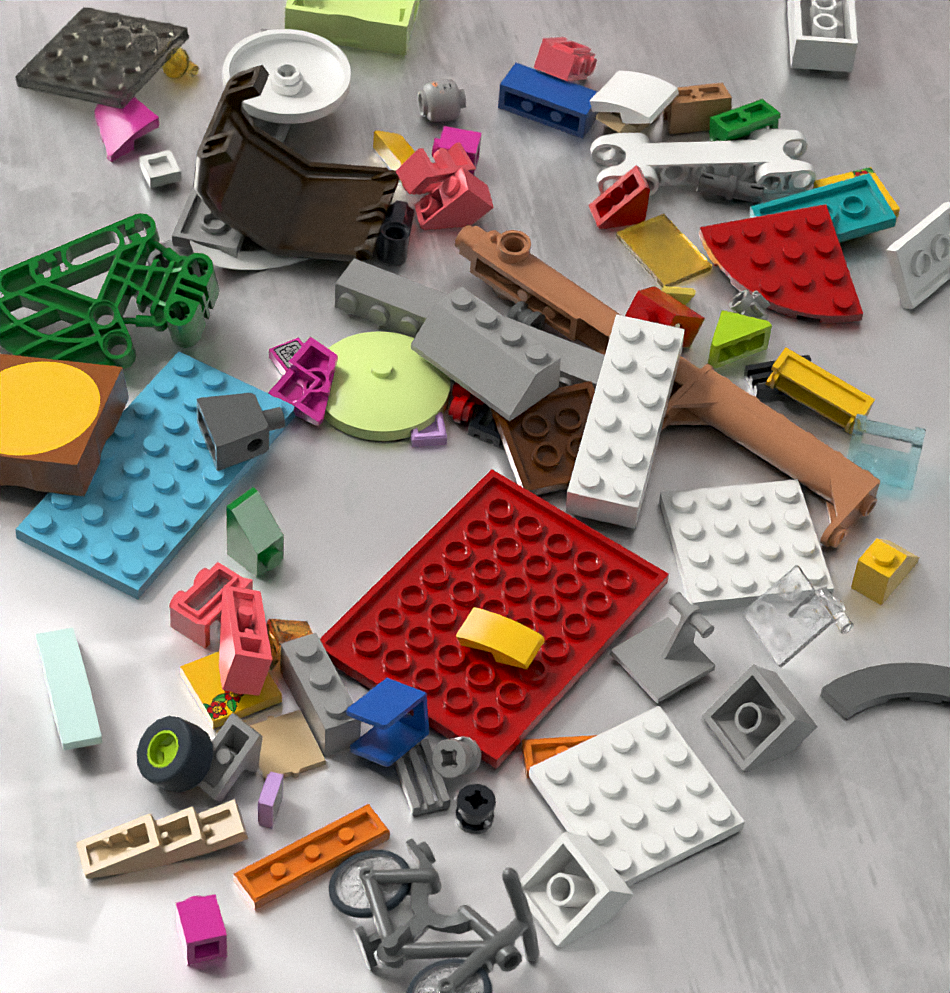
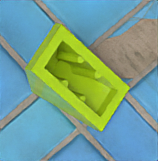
M722 310L711 342L708 364L716 369L768 349L772 329L771 323L766 320Z

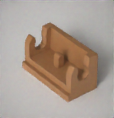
M723 83L677 87L679 94L662 111L663 121L668 120L667 131L670 135L710 130V117L731 110L732 96Z

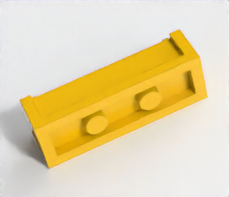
M786 347L771 368L773 372L766 381V385L774 389L775 387L845 428V432H849L853 436L856 435L868 417L875 401L871 396Z

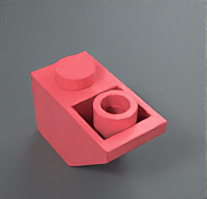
M463 167L415 204L419 226L423 230L458 228L472 225L494 208L488 185Z

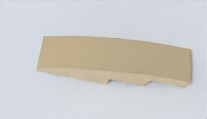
M234 799L198 814L193 806L156 821L150 813L76 842L84 875L87 879L172 864L219 850L249 838L240 808Z

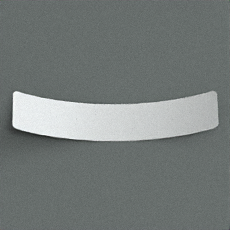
M191 240L189 241L194 253H203L210 257L213 265L228 269H270L309 259L275 256L267 250L239 252L235 258L218 249H212Z

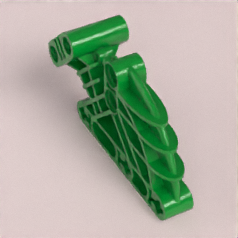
M143 213L134 214L1 270L0 346L16 356L123 367L124 370L132 366L136 359V351L125 324H136V327L154 328L158 332H163L168 328L175 345L180 348H191L201 339L206 327L204 318L209 319V309L213 310L220 290L213 262L209 256L203 253H194L188 257L180 256L170 247H164L159 243V233L153 218ZM144 231L147 235L141 237L139 232ZM128 236L130 244L126 245L124 237ZM111 243L118 244L116 249L79 265L71 264L75 258ZM156 249L160 251L162 257L170 262L168 268L162 267L160 259H154L151 266H145L150 253ZM60 264H64L66 271L62 272ZM50 271L51 276L45 278L43 273ZM109 271L97 299L67 289ZM132 296L137 299L136 304L141 313L145 312L147 306L151 308V315H136V318L123 317ZM22 307L37 311V313L20 320L10 312ZM104 315L114 317L111 323L107 325H99L97 323L99 318ZM61 320L73 324L50 335L37 331ZM116 345L127 346L126 351L121 355H112L110 353Z

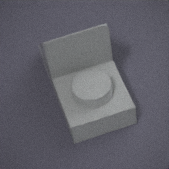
M231 713L212 741L213 759L210 770L198 786L213 799L222 801L243 770L255 773L258 770L263 736L236 714Z

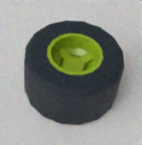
M174 716L157 719L142 735L137 749V766L141 775L152 784L180 793L193 789L203 781L210 770L213 759V743L208 733L198 725Z

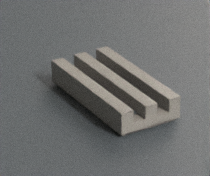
M428 738L421 740L420 745H415L393 763L412 816L450 808V797L443 778L433 765V752ZM420 755H422L425 766L427 768L428 774L430 776L431 782L438 798L437 801L434 800L429 784L427 782L425 773L423 771L422 765L418 757ZM409 758L425 801L424 804H419L403 759Z

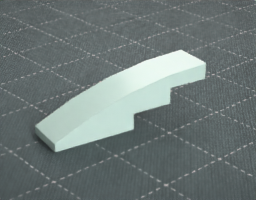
M73 627L36 634L37 648L43 665L52 713L63 750L101 744L102 736Z

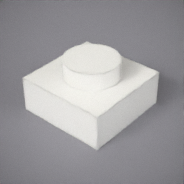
M171 150L140 157V168L150 188L181 181V170Z

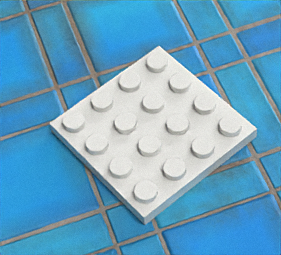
M797 479L660 493L659 504L686 597L692 605L697 604L702 611L832 597L834 586Z
M660 706L530 767L529 770L530 779L567 832L588 836L628 887L743 830L745 823Z

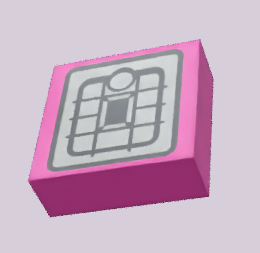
M299 337L269 349V359L282 375L290 368L288 361L304 344Z

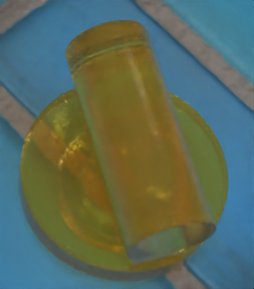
M176 46L170 47L163 55L162 68L168 77L181 78L185 74L191 77L197 75L199 67L190 61L185 49Z

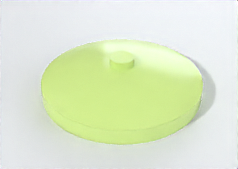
M382 331L352 335L328 348L338 355V362L324 419L338 430L361 439L392 441L408 438L412 429L418 428V432L435 422V416L439 412H442V414L445 412L450 398V377L411 349V343L414 338L410 336Z

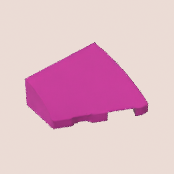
M120 84L111 89L100 100L94 110L97 126L100 127V137L106 147V157L110 162L133 151L134 140L159 128V117Z
M309 337L288 361L290 368L268 394L292 404L297 417L320 426L324 419L338 355L312 337Z

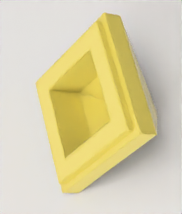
M664 286L660 289L684 305L696 293L694 288Z

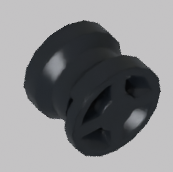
M470 784L463 787L459 791L456 801L455 821L458 827L471 834L486 832L494 821L496 797L493 791L481 784Z

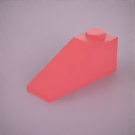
M224 585L219 653L222 690L231 691L235 694L259 696L272 662L261 591Z

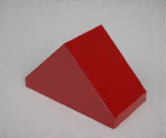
M635 165L588 205L598 228L604 230L646 222L650 188L641 168Z

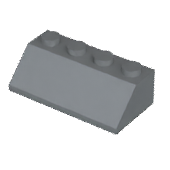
M462 286L435 304L411 343V349L508 421H511L559 387L561 357Z

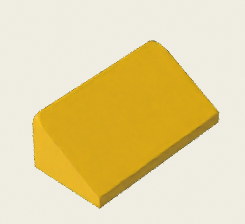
M380 130L374 131L373 148L391 170H397L415 152L401 134Z

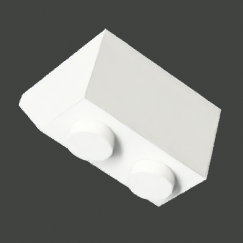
M563 832L520 879L531 913L557 947H563L608 923L634 895L588 836Z

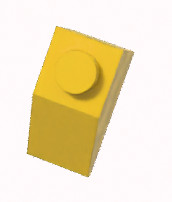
M876 538L858 559L851 588L876 603L883 605L916 566L920 557L890 540Z

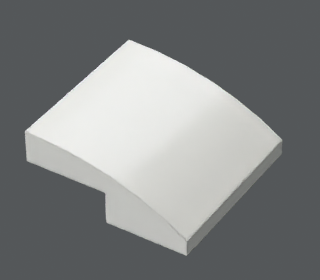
M618 71L592 97L590 104L592 112H620L622 122L626 124H651L679 94L676 86L651 75L631 71Z

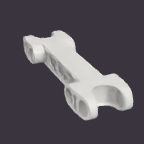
M760 129L752 132L747 137V140L669 143H650L647 135L643 133H617L600 136L594 140L590 147L592 158L595 162L611 166L601 171L597 176L598 189L601 193L611 186L604 184L605 181L609 179L619 180L635 165L641 168L650 188L649 196L653 195L659 186L698 185L702 171L730 178V175L737 176V180L760 185L764 184V193L767 194L803 191L810 188L816 180V173L811 164L794 160L802 156L808 148L806 137L797 130ZM790 142H800L796 147H786ZM602 147H612L608 152H597ZM800 174H809V175H808L806 178H804V179H801V180H796V179H795V178H796L797 176H799Z

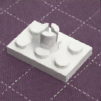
M944 202L886 249L903 308L914 309L950 279V203Z

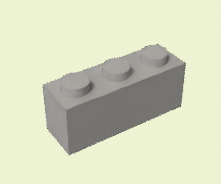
M317 633L281 643L280 672L324 757L350 749V745L360 738L361 721L347 716L346 709L353 704V701Z

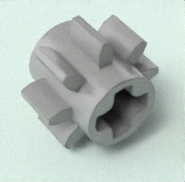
M748 290L741 291L728 305L733 313L766 321L769 318V313L765 309L770 306V303L757 290L752 294Z

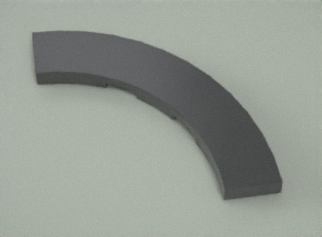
M891 663L867 667L851 672L825 685L821 689L820 696L845 719L869 707L887 703L888 699L909 697V700L941 703L943 700L950 702V667L927 663Z

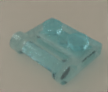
M857 413L847 459L872 473L874 477L881 480L880 484L912 491L926 429L915 427V430L868 420L866 415ZM863 433L911 443L910 453L861 443Z

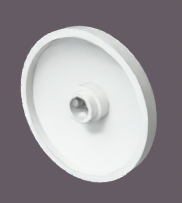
M276 29L253 34L238 42L229 51L224 60V88L228 80L237 73L263 64L269 73V77L261 96L245 100L243 107L249 115L269 122L295 124L320 119L335 111L345 101L350 90L351 68L344 53L327 39L305 31Z

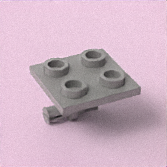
M681 592L673 594L669 599V604L681 614L678 625L667 617L610 650V655L656 703L661 702L712 672L716 666L693 643L696 631L702 638H707L713 633L715 627L702 616V609L697 604L692 605Z

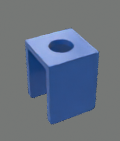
M389 678L384 679L346 709L347 716L374 726L350 745V752L385 767L391 766L429 735L427 693ZM414 710L413 716L407 715L409 711Z

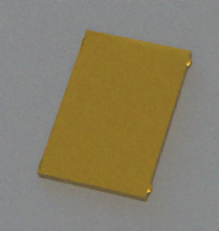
M665 214L616 232V238L662 288L664 286H675L712 270V264Z

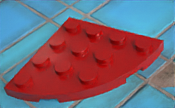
M826 204L699 228V237L703 247L715 267L719 266L731 279L730 283L740 292L748 290L752 294L757 290L770 303L768 309L792 318H797V315L818 318L822 323L862 321L863 311Z

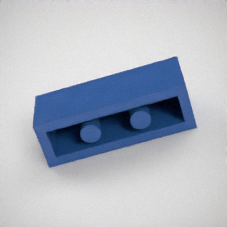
M515 63L500 83L498 108L584 139L597 120L595 117L598 112H592L590 100L597 91Z

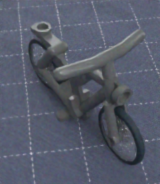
M413 838L406 841L408 852L419 866L417 869H410L407 862L393 852L368 850L357 853L343 861L331 876L329 897L333 905L345 915L355 918L374 919L377 932L367 936L362 925L354 929L363 959L370 970L377 966L374 956L376 951L380 963L393 969L400 968L407 960L467 958L466 960L445 959L428 965L412 979L406 993H493L492 982L488 974L493 970V966L496 963L504 972L512 971L520 965L522 955L514 946L515 941L520 936L525 959L532 962L536 961L539 957L537 932L529 903L519 875L513 868L509 867L503 871L502 880L515 918L500 931L468 905L460 906L457 913L451 916L436 913L429 907L428 896L438 894L442 886L439 875L432 866L436 862L435 857L425 841L418 845ZM406 896H411L410 903L414 916L406 925L402 923L395 930L389 912L396 908ZM428 929L452 934H463L473 930L483 939L476 941L416 943Z

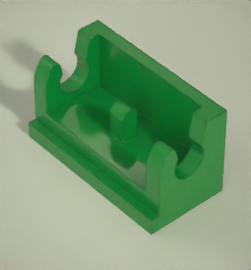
M760 99L710 117L709 141H736L749 136L756 130L767 129V126H769V129H778V120L781 118V113L765 100Z

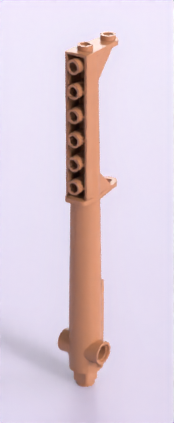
M467 225L459 232L455 240V247L459 250V254L471 262L470 273L491 286L496 296L504 300H512L515 303L520 301L527 303L528 309L533 312L539 311L546 316L545 323L573 342L578 339L596 352L605 355L616 314H621L531 254V240L525 233L517 230L505 231L502 234L496 230H491L487 233L477 225L474 227ZM680 356L661 431L668 425H711L795 480L797 479L799 483L825 499L830 524L824 531L820 543L826 547L831 545L836 548L843 541L847 529L861 515L866 517L874 509L877 503L876 495L881 480L847 459L839 451L830 448L818 440L810 432H806L788 420L783 414L777 413L762 403L754 395H750L736 386L728 378L715 372L714 367L710 364H706L699 369Z

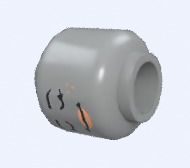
M450 79L427 82L423 90L418 92V105L421 116H426L428 121L432 123L456 120L460 115L461 108L466 107L464 90L458 89L455 81Z

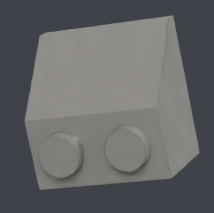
M754 664L702 715L741 770L746 773L792 753L818 727L776 672Z

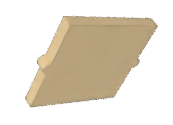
M301 710L275 718L274 716H268L267 720L250 725L263 736L258 769L264 782L270 772L283 774L284 778L289 776L297 778L302 772L325 765L326 760Z

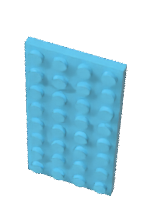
M178 351L123 411L114 432L103 447L101 461L85 496L49 492L15 529L16 539L139 599L262 456L259 455L217 471L197 424V398L252 393L256 396L262 411L281 407L285 418V428L296 416L294 406ZM285 428L269 431V447Z

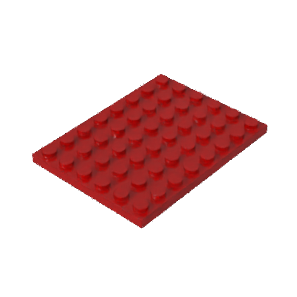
M491 469L320 638V641L336 668L369 689H373L384 679L389 678L426 692L429 727L448 739L462 736L473 739L480 748L481 760L497 769L668 583L669 573ZM474 607L509 618L544 637L545 641L528 669L496 662L491 652L460 645L456 634ZM412 709L408 713L413 716L414 710Z

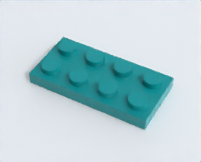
M870 173L750 207V217L752 218L826 204L839 242L892 228L896 225V216Z

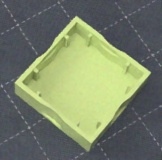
M287 0L285 6V29L313 33L327 39L334 45L406 56L421 0Z

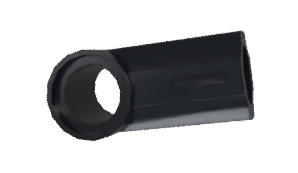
M396 200L391 204L385 222L381 227L377 257L384 264L400 265L407 258L415 210L408 205V202Z

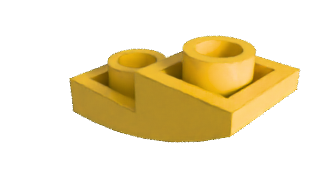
M475 607L456 634L460 645L491 652L496 662L528 669L545 641L541 634L518 622Z

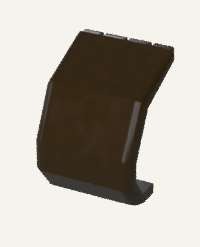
M263 64L241 71L231 77L226 83L196 155L193 188L214 217L275 256L352 261L354 258L360 261L370 259L373 256L381 227L385 222L394 196L393 194L400 180L395 172L396 170L389 171L386 167L311 162L259 128L243 107L245 100L261 96L269 77V73Z

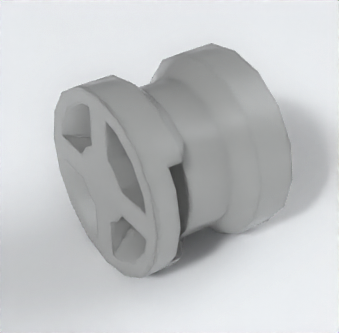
M465 736L442 740L433 750V765L439 774L447 778L471 774L480 765V748L473 739ZM454 752L456 753V754H455V757H456L455 760L453 759V753H454Z

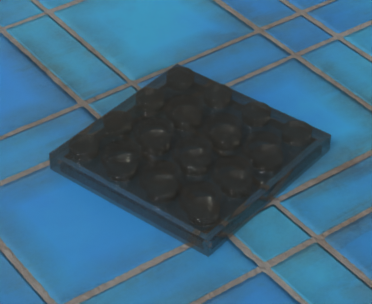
M83 7L15 76L18 87L123 109L189 39L187 27Z

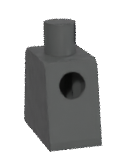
M252 393L197 398V424L217 471L266 453L269 450V431L285 428V418L281 407L262 411L256 396Z

